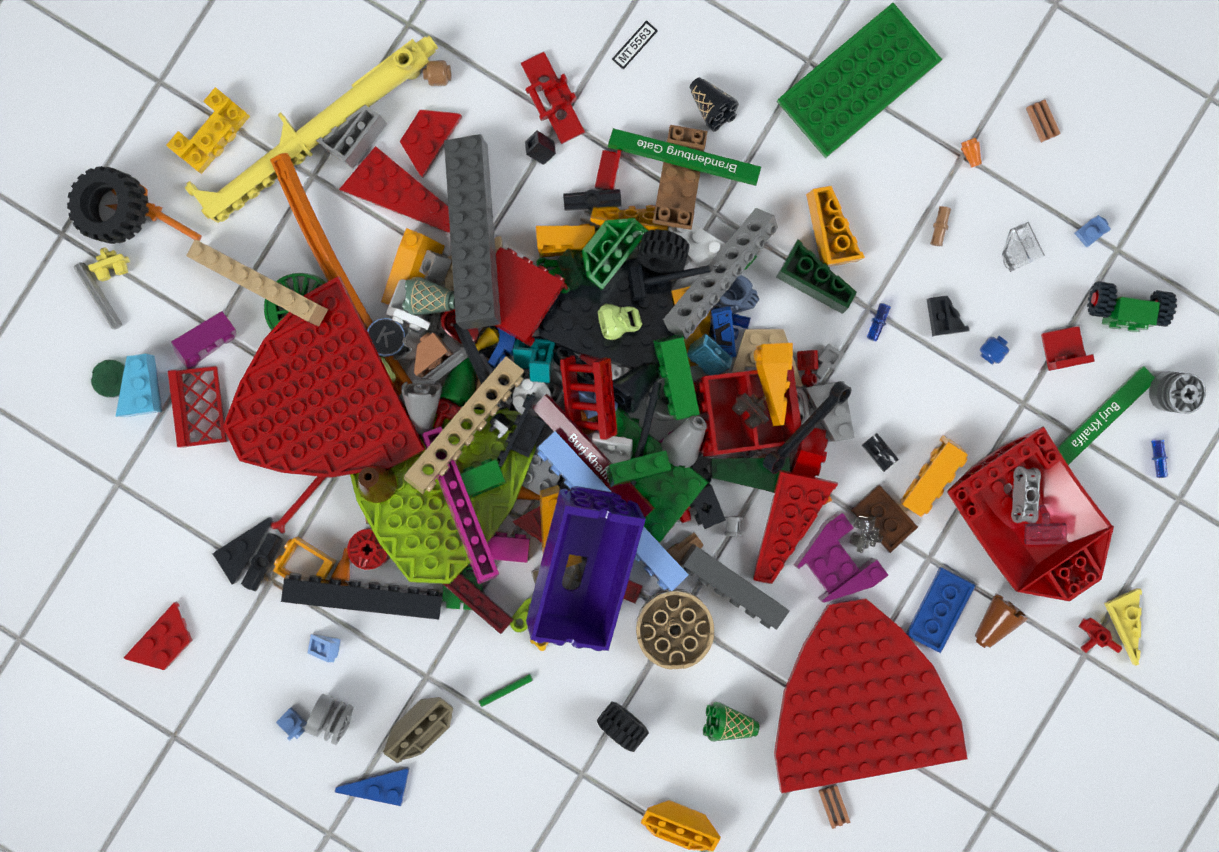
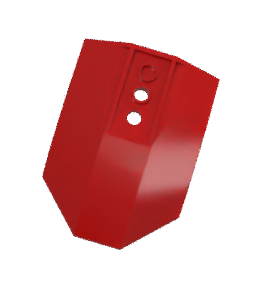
M1043 426L1003 445L979 461L946 491L976 539L1016 592L1070 602L1102 580L1114 526L1085 491ZM1017 467H1024L1025 469L1038 468L1041 473L1039 517L1034 524L1026 521L1016 523L1012 520L1013 474ZM1010 483L1012 489L1009 493L1006 494L1004 492V486Z

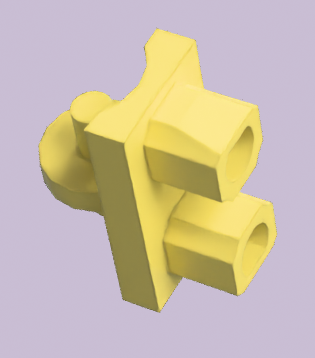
M104 247L100 249L101 255L96 256L98 262L88 265L89 270L95 273L98 280L104 282L111 279L110 269L114 268L116 275L128 273L126 263H129L130 260L127 256L117 255L115 250L109 251Z

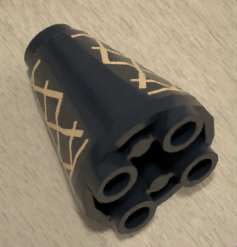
M701 77L692 81L689 86L691 94L708 128L716 132L724 123H730L736 118L737 114L735 112L739 103L735 98Z

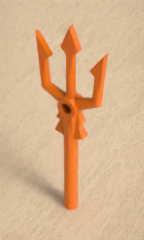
M144 187L146 191L144 195L148 197V189ZM146 203V207H149L146 216L150 217L152 221L159 219L190 238L198 241L201 240L202 235L162 213L163 207L155 206L153 203ZM111 204L105 206L113 210H116L118 204Z

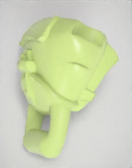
M604 304L598 310L599 323L605 339L616 340L626 332L638 331L642 326L639 310L634 307H618L613 304ZM631 311L635 327L630 325L627 313Z

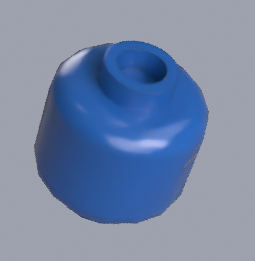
M991 336L981 346L980 352L982 354L980 356L992 365L994 363L999 364L1009 353V348L1006 346L1008 342L1000 336L997 338Z

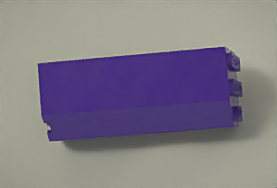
M580 486L571 487V491L566 489L559 491L526 619L531 640L537 643L549 642L558 646L569 642L578 649L584 647L595 651H609L646 520L637 503L631 500L626 503L624 499H621L620 495L613 492ZM569 554L587 557L579 586L571 590L564 588L562 580Z

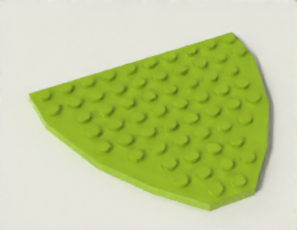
M474 409V412L481 415L484 413V410ZM498 410L495 414L497 415L501 412L513 422H515L518 414L522 415L518 411ZM489 415L485 420L487 422L485 427L481 431L477 430L473 434L475 438L470 445H464L460 450L462 454L455 461L459 473H464L463 470L470 466H474V468L481 466V462L487 459L497 460L501 450L505 451L508 443L505 441L509 433H514L517 426L515 425L511 431L498 438L500 431L497 428L490 432L492 425L489 422L492 416ZM444 419V422L441 426L442 430L451 421L450 419ZM468 422L461 424L462 428L466 430L472 428ZM456 437L448 439L453 445L459 443V439ZM536 444L529 457L511 449L504 466L500 467L507 484L470 499L487 544L514 508L533 455L535 454ZM425 451L390 468L396 476L397 488L393 496L384 502L373 503L365 500L358 490L359 473L351 474L350 477L356 501L380 545L409 582L450 584L470 564L438 479L436 478L435 480L437 483L430 492L426 490L424 494L404 480V475ZM425 467L422 470L426 475L434 473L431 467Z

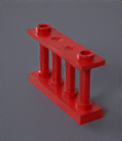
M575 355L561 359L560 369L562 373L565 412L568 417L581 430H599L600 439L607 440L617 435L611 358H601L594 361L593 365L576 364ZM577 372L593 373L595 384L578 383ZM578 391L595 392L596 403L579 402ZM580 410L597 411L598 422L581 421Z

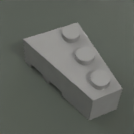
M366 105L346 118L347 121L339 127L335 126L331 129L332 132L324 138L320 137L316 140L324 149L352 169H354L387 125L378 113Z
M835 383L803 389L814 410L829 397L830 390ZM848 399L842 404L838 403L821 421L831 442L855 438Z

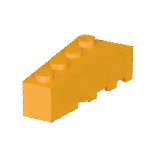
M832 186L815 188L808 192L806 196L820 261L829 267L864 259V254L860 252L856 237L852 235L849 222L841 211V205Z
M944 435L939 440L942 442L940 447L934 448L931 452L929 464H923L919 470V479L915 478L900 499L902 505L920 517L924 513L928 514L933 507V501L942 496L945 485L953 481L956 476V470L959 467H963L968 459V454L965 450Z
M558 485L540 490L543 553L560 491ZM569 554L566 568L582 563L581 556Z

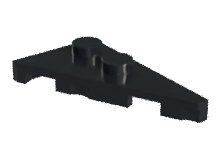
M272 517L265 519L212 553L232 585L238 581V577L243 569L246 568L250 557L253 556L264 534L269 530L273 521Z

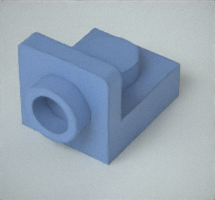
M1098 215L1090 219L1074 234L1085 247H1089L1103 234L1109 232L1111 228L1108 226L1107 220Z
M292 707L276 722L289 735L287 738L289 741L294 737L298 739L305 732L303 727L307 724Z

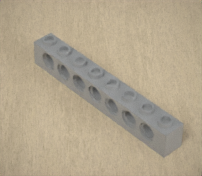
M758 208L754 209L709 263L711 272L699 275L663 320L668 331L684 337V339H687L695 331L699 323L706 318L708 312L719 302V299L731 287L735 279L742 274L744 268L776 232L778 226L773 214Z

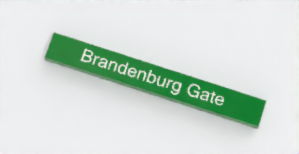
M613 128L608 142V148L754 186L757 185L761 166Z

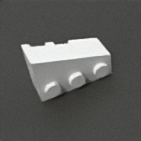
M694 223L692 230L672 226L668 230L687 240L690 245L687 259L695 268L709 265L725 245V243Z

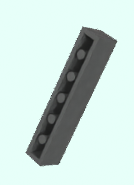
M695 544L691 545L680 561L686 573L691 576L695 573L700 577L698 581L707 587L711 584L715 587L714 592L721 597L727 595L731 598L729 600L730 603L737 608L740 605L746 609L744 611L752 618H755V616L761 619L760 623L768 629L772 626L777 630L790 611Z

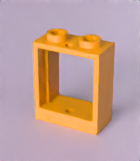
M294 537L287 541L284 546L286 549L284 554L279 555L274 562L275 568L273 571L283 578L293 573L286 569L285 566L299 545L324 561L316 575L321 576V579H326L337 560L302 538Z

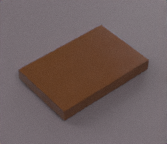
M877 485L850 510L889 553L918 528L880 485Z

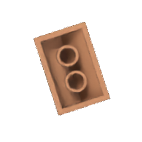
M435 333L425 334L420 338L421 342L417 345L414 373L420 378L424 377L453 354L444 341Z

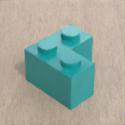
M516 338L513 348L514 363L522 369H530V381L550 383L554 365V342L534 339L535 341L530 347Z

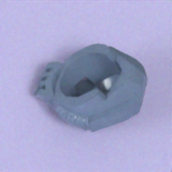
M740 275L715 306L717 309L730 306L732 314L753 309L759 301L757 291L752 289L751 281Z

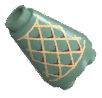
M413 277L411 280H406L403 310L408 311L409 314L417 316L455 309L454 291L421 277Z

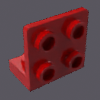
M1079 326L1041 334L1049 371L1095 362L1094 354L1086 355Z

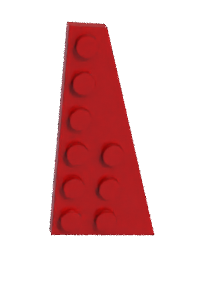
M376 146L339 188L341 192L356 196L359 199L366 200L450 234L448 206Z
M780 470L753 574L754 581L768 584L774 582L784 567V563L792 555L796 545L802 540L818 516V512L828 501L832 491L838 486V482Z

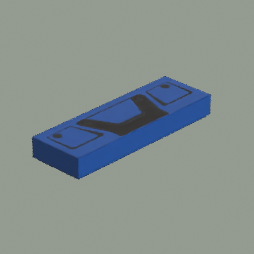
M730 306L711 310L714 342L732 358L736 357Z

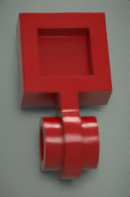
M818 350L797 351V367L799 371L805 372L801 377V381L806 387H813L817 383V376L812 373V370L818 369Z

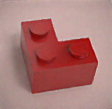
M815 427L804 439V443L797 446V451L791 464V472L812 477L819 476L821 462L825 463L827 452L825 451L828 444V439L825 438L826 430Z

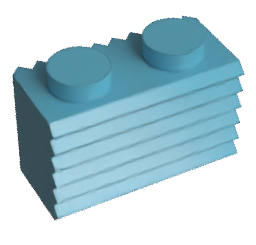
M707 334L691 343L687 353L689 359L698 364L703 372L709 376L722 374L731 367L733 360Z

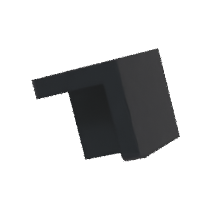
M538 130L525 141L526 155L543 165L556 154L554 140Z

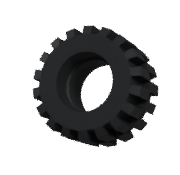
M659 229L649 230L642 236L637 259L642 266L657 273L669 274L682 271L685 268L690 245L686 239L674 232Z
M611 702L597 719L599 727L617 744L630 752H635L649 734L647 728L640 720L616 702Z

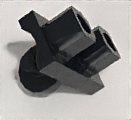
M875 433L861 445L883 472L899 460L878 433Z

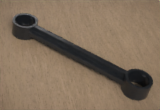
M842 381L835 383L830 390L829 397L777 451H772L765 457L763 467L772 474L778 473L783 468L785 459L838 403L842 404L850 397L851 387Z

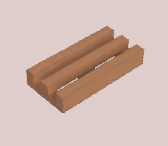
M1045 99L1026 108L1041 143L1061 134ZM1033 109H1036V111H1037V114H1038V116H1039V118H1040L1039 120H1040V122H1041L1042 126L1044 127L1045 132H1046V134H1047L1046 137H1045V134H1044V132H1043V130H1042V128H1041V125H1040V123H1039V121H1038V119H1037V117H1036V114H1035V112H1034Z
M835 784L819 790L818 792L831 828L835 829L836 826L851 823L838 786ZM833 790L843 813V819H841L831 792ZM825 793L828 794L837 819L835 822L824 796Z

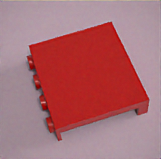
M500 247L496 252L501 324L494 326L531 347L535 341L532 337L561 290H567L568 287L564 283L565 279L558 274L553 276L548 273L549 271L545 267L533 265V262L527 257L523 256V258H520L514 250L510 248L506 250Z

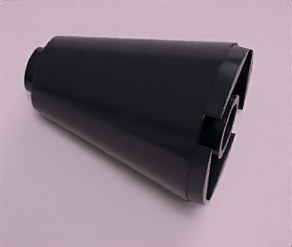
M643 363L613 380L614 401L618 403L619 409L628 414L636 412L654 384V381L659 376L658 368L655 364Z

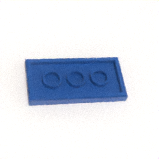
M939 567L906 634L921 644L941 653L976 585Z

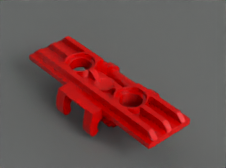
M545 52L521 62V66L531 83L525 91L527 94H530L540 114V120L549 119L560 143L563 144L585 133L571 105L576 102L577 97L574 92L571 93L567 85L568 79L566 75L562 74L559 79L557 78ZM541 77L549 78L545 83L539 81ZM537 92H544L552 109L546 111ZM559 110H564L567 116L565 119L560 120L556 117V113Z

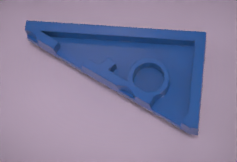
M406 767L402 770L384 773L383 775L364 778L361 781L345 783L342 786L336 787L335 793L401 806L410 768Z

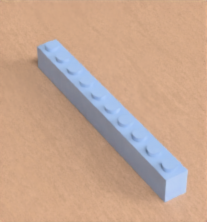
M555 431L536 448L539 451L537 455L544 462L548 460L552 465L550 467L557 476L562 475L565 479L564 484L570 490L571 487L580 486L611 492ZM643 527L635 560L643 562L645 565L644 570L651 577L653 575L656 576L658 579L657 584L664 591L666 589L673 591L688 574L647 529Z

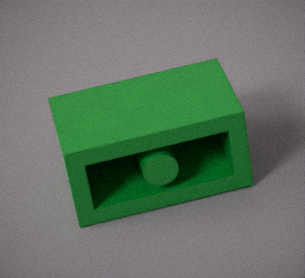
M487 459L481 462V466L476 468L474 466L465 468L463 470L464 473L460 474L470 499L507 484L496 459Z

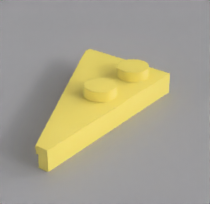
M1136 588L1104 603L1132 665L1135 666L1139 665L1140 650H1138L1139 638H1141V608H1139V601L1142 591L1140 588Z

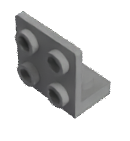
M536 449L522 486L540 495V490L556 485L560 487L564 478L561 474L557 476L550 467L552 465L548 460L544 462L537 455L539 451Z

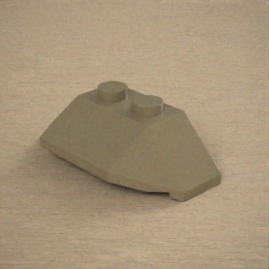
M441 697L421 699L392 727L383 750L384 755L399 763L402 760L423 754L450 728L453 707Z

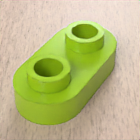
M532 597L526 599L512 616L514 620L510 623V626L515 632H524L528 628L526 619ZM517 619H522L524 623L522 625H518L516 622Z

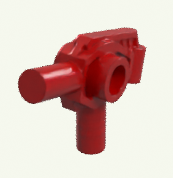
M446 398L439 399L436 411L438 416L433 429L441 427L445 418L452 420L461 407Z
M1092 618L1081 621L1078 627L1084 630L1091 638L1080 647L1083 652L1087 653L1096 644L1102 648L1108 646L1117 653L1121 652L1122 646L1112 640L1111 631Z

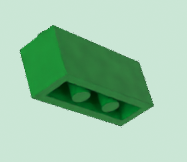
M665 450L610 464L605 469L610 487L667 473L671 470V466Z

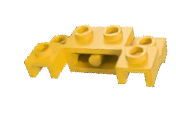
M216 87L203 101L214 112L191 140L177 131L166 144L169 149L200 174L206 170L216 157L223 153L224 147L227 143L234 140L238 130L250 117Z

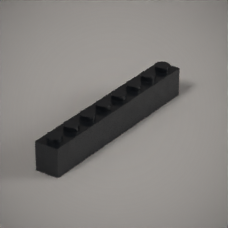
M299 573L286 575L283 582L281 602L436 620L440 618L442 593H439V590L427 589V591H420L418 587L403 589L395 584H389L386 587L381 586L377 582H369L368 585L361 584L359 580L343 582L340 578L334 577L325 580L317 575H310L309 578L301 577L302 574Z

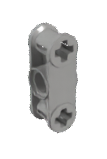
M1017 467L1013 474L1012 520L1016 523L1026 521L1034 524L1039 517L1041 473L1038 468L1025 469L1024 467Z

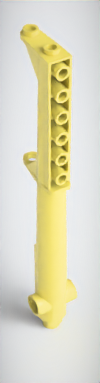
M429 35L423 37L417 43L411 39L351 85L353 88L297 131L280 112L278 116L283 122L280 143L217 193L200 191L191 181L186 183V191L191 196L196 197L203 207L201 209L202 213L208 219L211 218L217 223L227 220L232 212L243 208L244 203L256 198L261 190L275 183L278 176L270 159L279 154L288 153L294 166L301 164L306 156L311 157L313 155L310 150L319 144L316 141L320 137L324 138L332 132L331 129L335 126L339 127L346 122V118L364 105L370 107L407 79H416L420 75L421 69L429 62L427 58L438 49L437 45Z

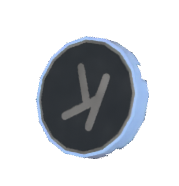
M382 318L374 321L369 326L367 332L379 356L389 357L399 353L403 348L404 343L402 341L405 337V332L398 322L389 318Z

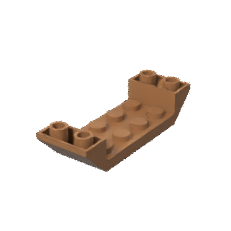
M670 125L667 142L704 152L708 131ZM663 162L653 223L692 230L700 171Z

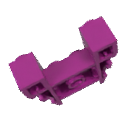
M837 512L822 523L818 532L794 563V566L798 569L806 564L826 592L818 597L823 603L872 588L889 576L879 561L871 558L858 568L838 540L854 529L842 512Z

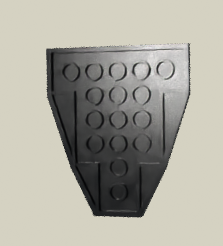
M637 258L625 260L603 290L587 278V275L576 278L569 282L570 291L567 293L560 292L539 325V338L554 342L555 345L563 346L578 355L597 360L604 357L611 358L612 364L634 369L643 363H653L659 370L660 365L653 340L675 335L668 331L663 320L673 308L671 281L646 286V298L643 302L632 301L628 275L629 268L641 265L643 279L664 274L651 271L642 266ZM604 304H613L618 307H634L639 310L642 326L638 331L626 332L616 340L605 339L599 323L598 310ZM631 311L627 313L630 325L635 327Z

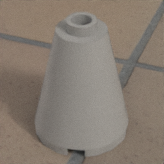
M414 379L412 384L407 385V382L402 385V394L408 416L418 435L421 436L433 428L442 391L441 384L435 385L434 380Z
M691 416L663 439L661 447L663 451L666 450L669 462L677 467L683 465L685 466L684 468H687L696 462L707 428L706 422L701 417Z

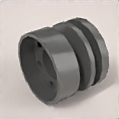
M1162 372L1154 378L1149 388V398L1152 404L1157 409L1167 412L1193 413L1202 406L1206 397V387L1203 380L1191 373Z

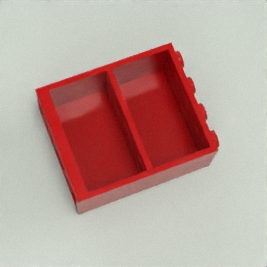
M793 366L792 370L787 371V381L790 382L786 393H784V397L787 399L785 422L781 426H773L757 370L703 376L693 380L700 413L698 417H701L707 425L700 448L703 457L779 447L801 426Z

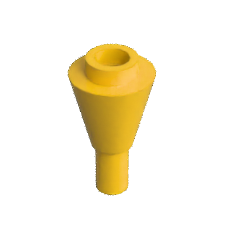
M488 327L475 344L477 350L479 351L498 343L500 338L498 331L495 328L491 329Z

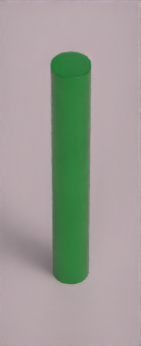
M531 674L480 699V706L484 707L532 682Z

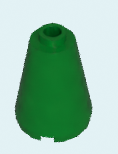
M466 358L451 370L441 387L440 399L446 398L461 408L475 393L476 372L469 358Z

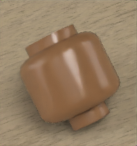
M444 60L429 61L427 67L423 68L424 80H428L430 86H446L448 81H451L450 65H447Z

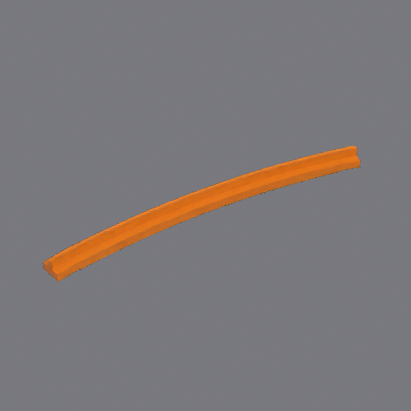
M282 153L273 157L270 161L278 176L280 185L327 281L337 276L341 277L366 330H368L373 321L339 263L308 200L288 153ZM393 355L384 357L396 376L393 385L398 395L402 393V385L407 382V385L412 384V381L398 360L393 359Z

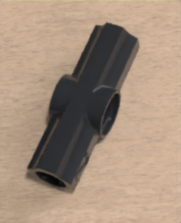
M591 189L587 192L563 194L565 211L593 210V208L622 207L620 189L602 191ZM595 196L598 201L595 204H590L587 199Z
M268 532L257 554L251 560V565L241 582L243 587L255 592L258 590L268 569L272 567L274 558L284 539ZM260 557H263L266 560V565L264 567L261 566L259 563Z

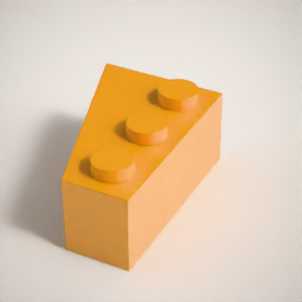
M581 224L579 226H536L537 247L540 258L582 254V249L595 234V227L590 226V224Z

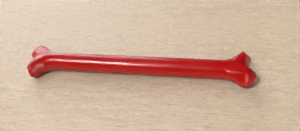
M317 476L282 518L271 523V528L278 529L280 533L284 534L286 523L326 477Z

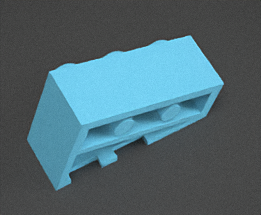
M150 354L127 356L115 417H131L162 412L155 356Z

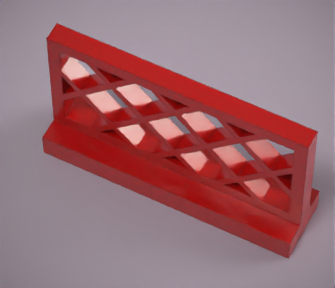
M218 367L168 371L177 448L227 442L226 432L223 428L224 415ZM213 371L214 379L210 384L201 379L205 372ZM192 374L196 379L190 386H187L183 383L182 375ZM199 380L207 386L201 395L192 389ZM209 389L216 392V398L212 403L203 398ZM189 391L198 396V399L192 406L185 400V396ZM201 399L210 405L203 414L194 408ZM212 407L219 413V417L215 422L205 416ZM192 410L201 415L195 424L188 421V414ZM203 418L212 424L206 433L196 427ZM214 426L221 430V439H212L208 436ZM194 429L203 434L197 442H191L190 434Z

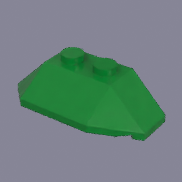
M635 218L604 221L582 249L587 278L603 290L642 240L643 234L648 232V230Z

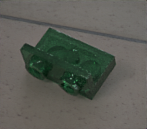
M567 249L557 259L559 268L571 291H575L580 285L595 286L587 278L582 251Z

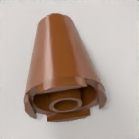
M997 593L993 596L975 633L976 642L983 648H986V646L991 648L1028 620V617L1010 601L1004 602L1002 600L1004 597Z

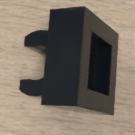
M501 412L493 416L489 422L492 425L490 432H493L496 428L500 431L498 438L503 437L515 426L514 422Z

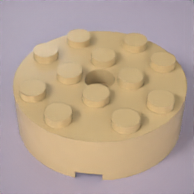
M674 589L673 591L665 590L651 596L641 607L636 620V635L642 652L651 662L665 669H686L700 662L709 652L714 639V623L708 608L697 596L680 589ZM673 625L680 626L679 633H670V627Z

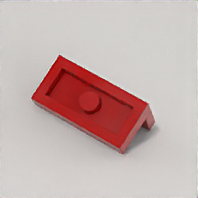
M606 150L602 151L595 189L614 190L621 159V150H617V153Z

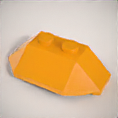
M670 800L648 807L641 820V824L653 836L688 850H708L713 852L721 838L705 814Z

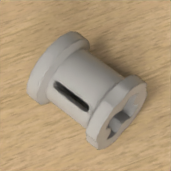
M726 516L727 530L725 535L741 537L740 523L743 517Z

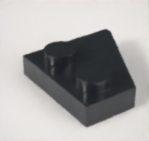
M948 296L927 299L932 337L970 331L969 327L965 326L959 318L961 315L953 307V303Z

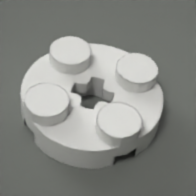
M525 379L517 388L515 387L513 391V404L519 413L523 414L525 410L522 406L528 394L536 393L537 401H534L532 407L545 394L551 397V392L544 382H533L530 379ZM531 407L528 414L535 417L539 416Z

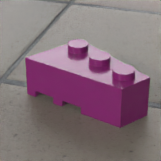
M223 311L171 341L175 354L186 369H191L223 344L231 342L236 336V329Z

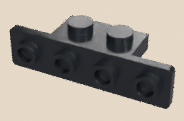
M534 394L531 397H526L522 406L525 410L522 415L518 414L514 425L517 427L514 433H509L505 441L508 443L505 451L501 450L497 458L500 461V467L504 466L511 449L529 457L546 423L528 414L536 398Z

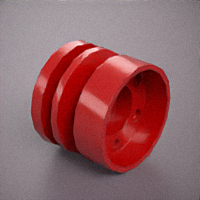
M372 528L358 531L349 540L347 546L348 557L358 568L364 570L375 569L387 563L390 559V556L380 545ZM369 546L373 548V551L369 552L365 550V547Z

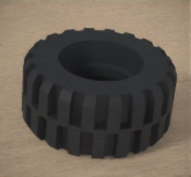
M98 166L95 169L90 168L85 171L86 174L78 176V181L73 182L71 186L73 189L68 193V198L70 199L69 203H67V209L70 210V213H68L70 220L74 221L73 226L81 234L101 242L120 244L124 243L126 239L130 240L135 237V232L139 233L141 231L142 223L145 224L147 220L145 215L148 213L149 207H146V203H148V197L144 195L146 191L136 178L117 169L105 168L103 166ZM114 189L118 198L117 209L110 219L103 222L99 215V204L102 197L108 191Z

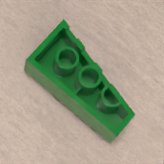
M674 335L653 340L660 365V374L665 384L663 386L664 393L669 400V415L673 416L676 420L700 415L684 337Z

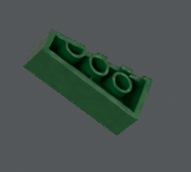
M765 458L710 459L711 478L773 493L779 472L772 474L763 467ZM790 458L785 459V464L781 470L790 472Z

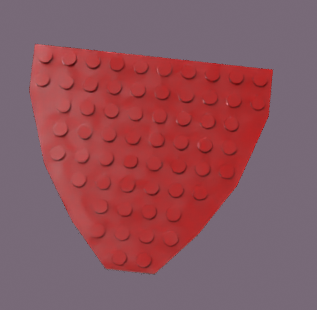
M338 276L304 295V297L328 309L320 326L288 312L263 339L239 382L223 425L239 461L289 474L331 478L358 474L361 470L371 465H381L385 469H389L426 450L341 277Z
M866 598L827 604L804 641L783 691L774 748L780 792H793L968 759L962 721L935 667L903 629Z

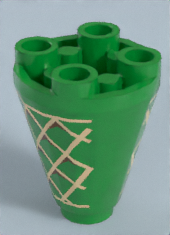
M720 702L707 705V720L703 727V735L707 736L710 741L745 739L758 735L759 722L755 721L752 717Z

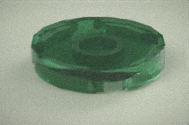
M104 360L98 363L92 371L91 384L93 389L104 397H119L125 365L116 360Z

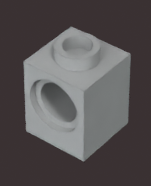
M427 250L419 271L429 281L436 282V280L444 282L452 260L442 254Z

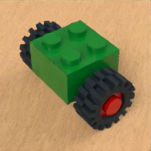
M1101 281L1094 283V286L1091 288L1092 291L1089 293L1090 298L1088 297L1089 303L1087 307H1089V315L1103 317L1102 324L1109 325L1110 329H1121L1123 327L1128 328L1127 331L1140 332V330H1148L1149 327L1153 326L1167 327L1171 324V320L1174 319L1173 314H1176L1175 308H1177V304H1175L1177 298H1175L1176 295L1173 292L1156 290L1148 301L1127 297L1117 298L1116 285Z

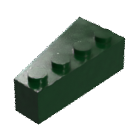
M797 239L776 278L843 314L849 308L857 292L839 275H835L828 265L823 264L811 250L809 251Z

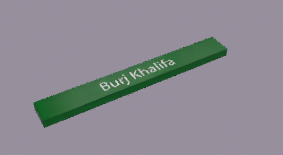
M1145 366L1140 367L1057 447L1068 465L1150 387L1155 377Z

